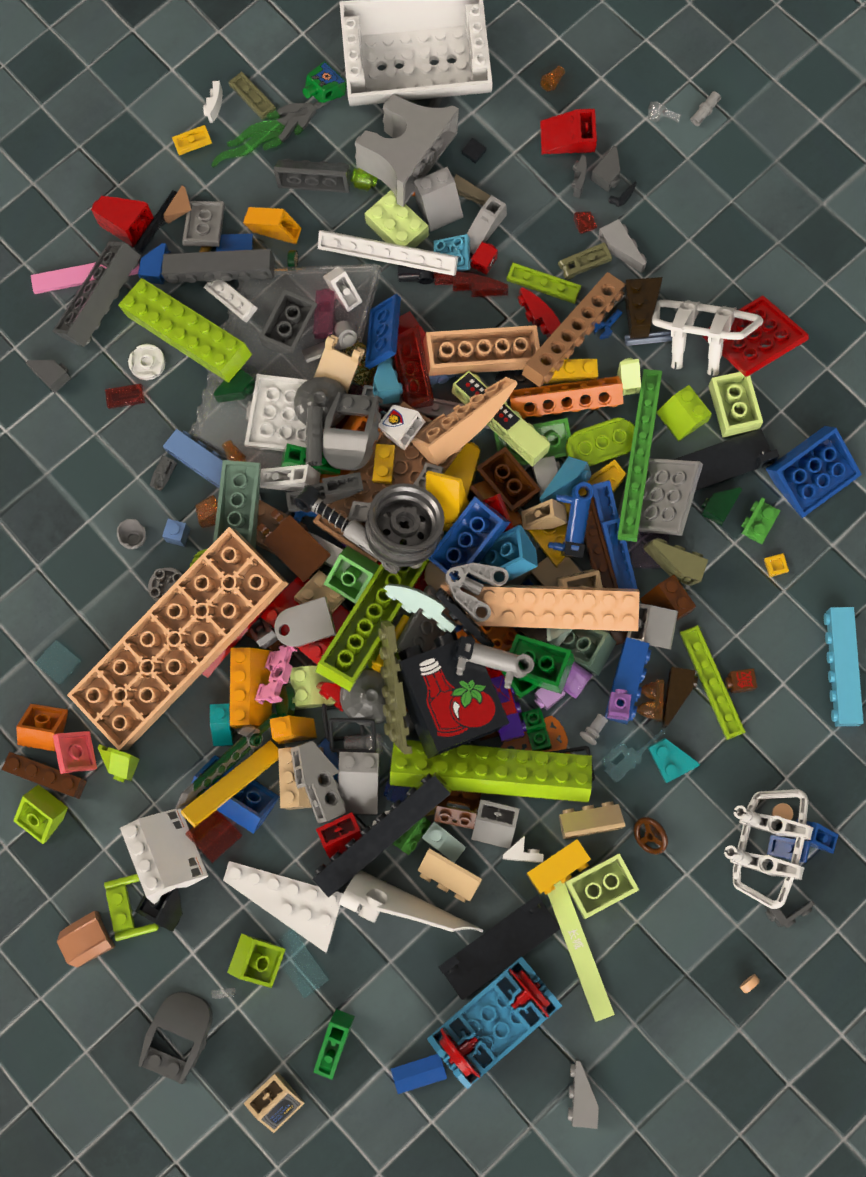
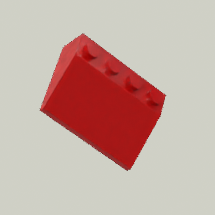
M299 577L294 579L271 602L261 615V618L274 628L275 621L282 611L300 605L294 600V596L310 578L305 583ZM342 605L331 614L336 633H338L350 614ZM284 625L281 628L283 636L290 632L288 625ZM336 635L297 648L318 665Z

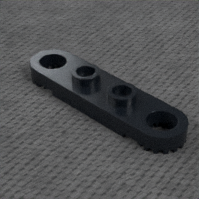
M439 588L435 592L438 599L450 610L448 614L456 622L459 620L464 625L462 629L466 634L473 635L482 645L495 646L492 640L443 588Z

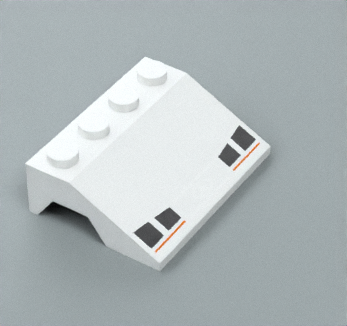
M172 809L139 818L120 828L146 898L153 904L159 901L161 895L175 888L189 887L208 877L186 819L181 814L182 809Z

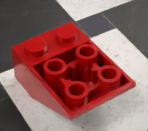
M576 109L541 120V153L595 152L597 144L595 109Z

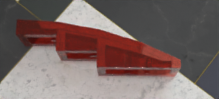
M456 271L454 276L434 272L435 285L453 284V291L471 290V297L508 296V284L489 277Z

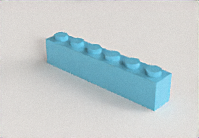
M832 607L824 614V624L827 625L828 631L825 634V642L829 644L827 663H830L831 670L828 672V680L832 683L830 701L833 702L834 708L831 711V719L833 722L835 721V727L860 726L864 723L854 607Z

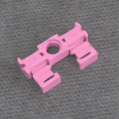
M281 645L279 651L269 652L265 668L271 671L270 683L268 685H259L255 700L260 704H263L264 700L270 703H278L283 700L279 695L283 684H288L293 667L289 662L292 652L297 651L295 647Z

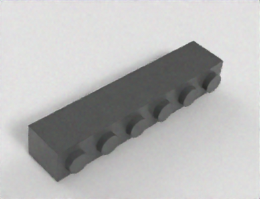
M271 249L163 254L162 275L167 283L177 284L178 282L195 283L196 281L213 282L214 280L231 281L235 279L249 280L256 278L265 280L267 278H274L275 257Z

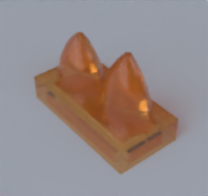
M656 679V682L644 685L641 691L642 694L650 699H655V701L646 702L637 707L639 714L658 722H663L664 680Z

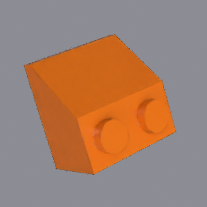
M30 704L16 726L17 745L56 751L53 735L64 733L68 710Z

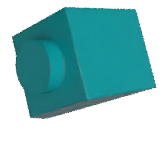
M210 704V728L213 746H233V728L230 726V704Z

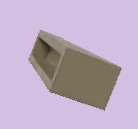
M456 174L454 177L459 196L482 206L490 198L489 194Z

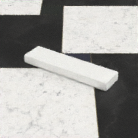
M223 280L207 282L204 286L208 292L246 323L258 309Z

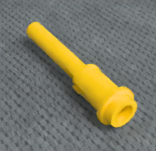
M403 614L395 628L396 642L409 620L407 615ZM380 653L376 660L372 661L373 665L371 666L372 669L381 673V667H383V659H381Z

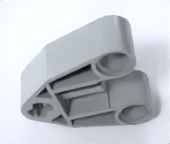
M477 563L465 564L449 569L445 575V581L454 601L477 622L486 621L491 615L490 607L477 600L478 598L461 591L460 588L462 587L479 596L484 585L466 577L467 574L493 586L500 587L508 580L507 570L502 567ZM501 572L504 580L502 582L495 581L494 573ZM457 573L459 581L455 580V582H452V577L449 574ZM477 608H484L487 612L486 617H478L476 614Z

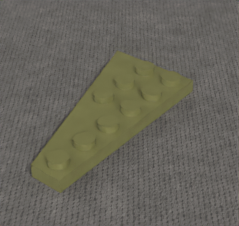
M381 621L379 638L382 640L380 657L383 659L381 676L384 679V686H382V695L385 698L383 713L386 717L384 732L403 754H411V746H408L406 736L410 735L409 727H407L406 721L403 720V717L407 714L403 685L397 677V672L400 671V663H398L396 656H394V653H397L398 650L395 628L390 621Z

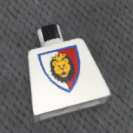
M393 405L388 412H379L381 414V422L378 427L386 437L403 450L407 448L425 423V420L418 411Z

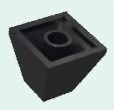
M178 888L161 895L159 901L155 904L146 898L144 894L135 912L173 932L183 914Z

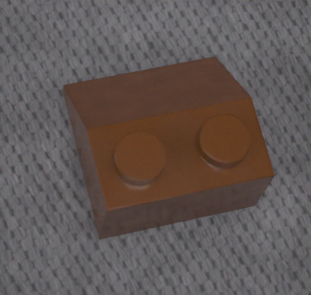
M675 575L667 578L640 598L642 604L678 611L677 621L691 613L696 607Z

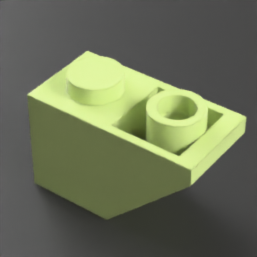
M627 358L622 360L619 364L617 376L622 381L623 396L637 394L641 389L639 359Z

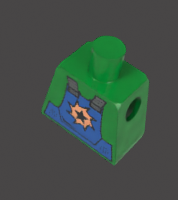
M324 61L308 73L305 88H303V95L307 99L314 96L320 103H324L344 96L347 81Z

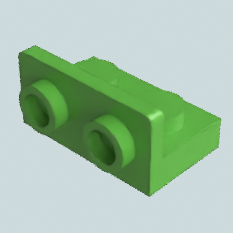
M763 497L759 502H754L750 509L753 512L751 517H746L741 525L744 528L741 534L761 545L780 513L779 509L765 503V498Z
M423 817L392 844L407 855H410L416 849L421 837L429 829L431 822Z

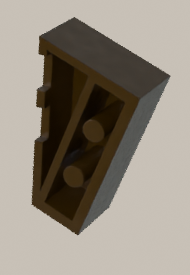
M663 277L626 280L624 296L630 339L649 337L652 317L661 291Z

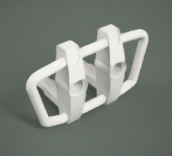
M658 300L652 317V323L657 327L671 330V337H673L671 368L673 369L675 365L676 369L683 368V353L685 351L687 333L708 336L709 363L707 374L711 375L713 371V376L719 374L724 339H744L763 324V318L757 314L736 310L737 307H720L690 300L685 302ZM660 307L678 308L673 323L660 319ZM699 311L716 313L710 329L693 326ZM735 318L753 321L741 332H730Z
M799 789L759 791L753 795L747 809L742 805L737 806L734 809L737 811L734 812V816L740 819L739 823L743 825L738 848L727 846L725 850L728 853L724 852L725 856L734 864V887L772 909L780 908L785 904L794 879L802 880L804 867L799 866L804 840H811L814 829L806 825L808 797L804 791ZM792 797L800 799L798 822L784 819L780 816L764 815L755 812L761 799ZM782 822V828L776 831V825ZM751 827L780 837L796 838L791 863L769 855L764 856L746 852ZM773 861V868L768 871L767 864ZM741 867L756 870L769 876L785 877L778 899L774 901L741 883Z

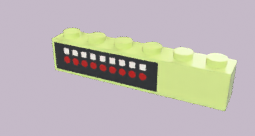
M468 370L453 384L452 393L466 405L470 402L469 398L474 395L484 394L485 389L489 386H486L478 375ZM507 402L503 404L487 424L532 467L549 451L550 443L548 439L540 435L532 424L525 422L517 411H513L508 406Z

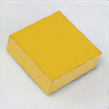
M784 553L764 558L769 577L789 572Z

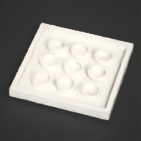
M263 374L256 375L245 447L283 452L288 443L306 448V425L298 419L294 411V397L297 389L308 380Z

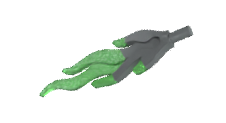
M317 101L313 104L312 102L293 103L268 114L267 118L270 121L251 125L236 139L227 142L229 147H233L252 137L246 144L222 152L214 159L211 166L214 168L220 161L227 158L247 156L256 147L268 140L272 141L263 145L264 151L282 144L293 130L295 135L300 134L317 113L316 110L327 105L328 102L320 103Z

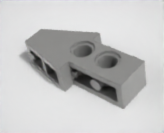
M313 741L290 748L297 789L305 787L317 823L327 822L346 814L345 802L339 794L338 783L333 775L339 773L337 768ZM319 776H320L321 779H322V783H321V784H320L319 781H318V777H319ZM326 795H327L328 798H329V802H328V803H327L326 800H325V796H326Z

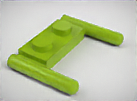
M138 874L104 882L116 941L151 933L159 929V925L155 923L134 928L135 924L126 885L139 882Z

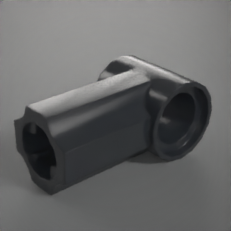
M398 265L399 282L418 281L420 284H431L434 282V272Z

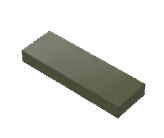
M240 72L228 82L229 86L262 120L276 110L274 104L243 72Z

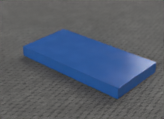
M398 294L391 296L370 309L365 367L368 369L375 367L396 354L401 297Z

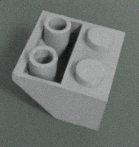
M639 603L638 631H628L627 637L650 643L649 646L671 650L678 611Z
M480 800L471 840L510 849L520 809Z

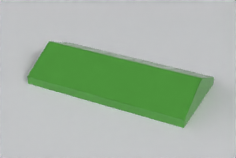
M568 418L533 425L535 430L540 435L545 436L550 443L549 451L543 458L554 456L555 459L567 457L566 443L571 436ZM494 432L497 452L506 447L521 466L529 464Z

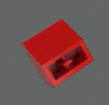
M353 812L316 829L329 858L337 851L340 853L346 849L345 844L352 838L357 840L361 836L360 832L362 831Z

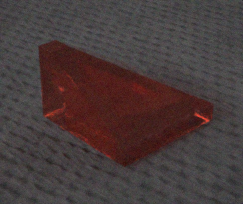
M591 212L574 213V221L580 234L597 229Z

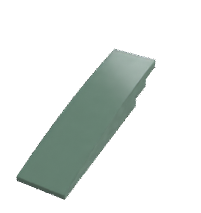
M223 460L213 543L228 527L237 530L256 550L261 463Z

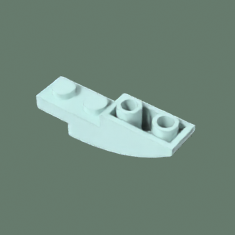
M387 584L384 587L387 591L386 595L394 601L396 599L402 603L401 607L408 613H416L421 608L423 610L421 613L430 620L431 618L438 622L437 626L444 632L448 630L451 633L457 626L454 621L442 612L446 606L428 593L399 584Z

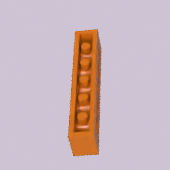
M615 376L513 390L509 396V407L513 411H517L522 419L530 416L542 417L545 414L558 415L568 411L579 412L583 409L596 410L605 406L616 407L623 404V386L620 377ZM602 392H607L604 396H599ZM588 395L586 398L581 399V396ZM569 397L567 401H562L563 398ZM545 400H551L547 404L543 403ZM527 402H532L530 406H525Z

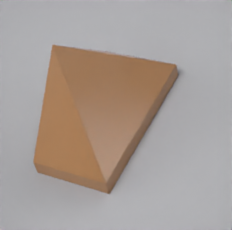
M181 186L163 214L165 222L168 224L191 211L184 186Z

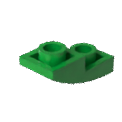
M541 708L522 712L532 751L551 749L552 745Z

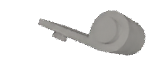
M340 321L335 325L334 332L339 339L334 348L340 351L354 345L357 335L352 325L348 321ZM325 342L302 350L307 363L322 357Z

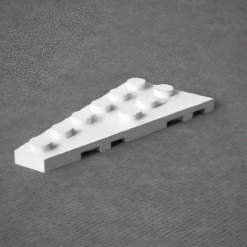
M229 861L223 879L224 882L327 953L343 893L335 892L328 898L319 886Z

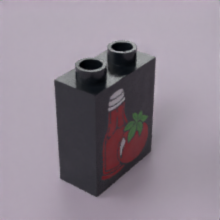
M455 631L434 640L435 649L423 652L421 645L418 644L398 653L401 661L399 662L400 671L397 672L399 682H402L406 708L428 759L497 732L509 724V720L485 666L467 662L463 675H457L458 661L452 660L456 641L458 640Z

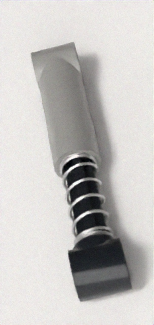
M306 485L294 499L295 505L303 512L313 511L316 514H320L322 519L326 518L328 523H333L335 528H340L341 532H344V537L380 561L388 572L397 574L401 569L400 566H394L379 559L366 542L365 527L355 520L348 521L347 517L344 518L341 516V513L339 514L334 511L335 508L331 509L328 504H324L321 494L313 486Z

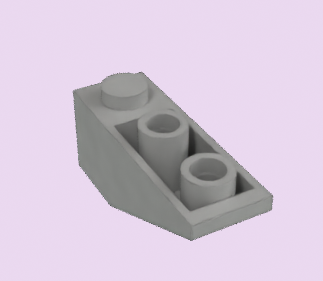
M492 195L480 209L467 232L470 237V253L473 255L481 242L486 243L507 216L506 204Z
M617 219L599 229L598 238L602 243L605 242L610 254L639 272H644L647 260L644 254H640L636 241L628 235V229L625 224H622Z
M575 1059V1064H571L570 1077H574L573 1086L569 1087V1099H572V1108L568 1107V1121H571L572 1127L598 1129L599 1106L580 1060Z

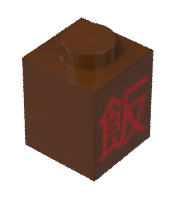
M754 668L731 671L728 677L725 678L726 687L730 689L731 694L754 691L757 688Z

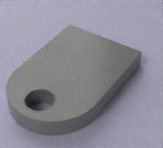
M327 597L285 609L278 615L274 625L278 640L290 647H300L337 634ZM284 625H288L290 628V632L286 636L281 634V628Z

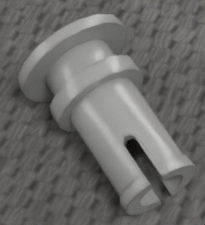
M598 714L590 727H586V732H580L582 739L591 745H596L595 738L598 739L600 736V731L608 722L607 718Z

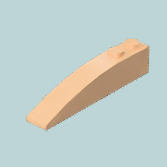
M505 377L486 388L484 394L474 395L469 398L470 402L466 405L460 406L459 404L453 408L454 412L447 416L443 413L418 431L411 441L412 444L429 462L437 466L444 463L448 457L459 452L465 444L488 424L506 402L516 387L517 381Z

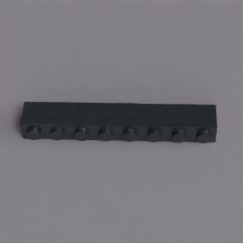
M437 772L433 775L428 773L421 779L422 784L419 787L413 786L405 793L407 795L405 799L395 801L390 806L392 810L387 814L381 813L375 819L376 823L372 827L367 825L360 832L361 836L357 840L352 838L345 844L346 849L341 853L337 851L329 858L331 860L330 863L326 866L323 863L314 871L316 875L313 881L328 898L451 794V788Z

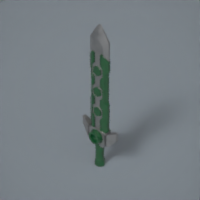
M272 713L258 728L252 725L242 727L237 733L243 736L181 793L175 808L181 809L188 806L248 752L249 756L256 752L262 745V734L271 727L270 719L278 718V716Z

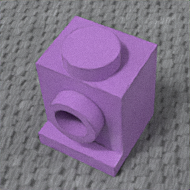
M615 689V692L610 693L607 718L625 721L629 719L631 695L627 694V690ZM617 700H622L624 705L618 706Z

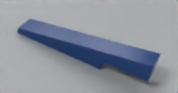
M610 480L591 484L594 489V503L618 588L637 589L627 543L624 540H618L620 518Z

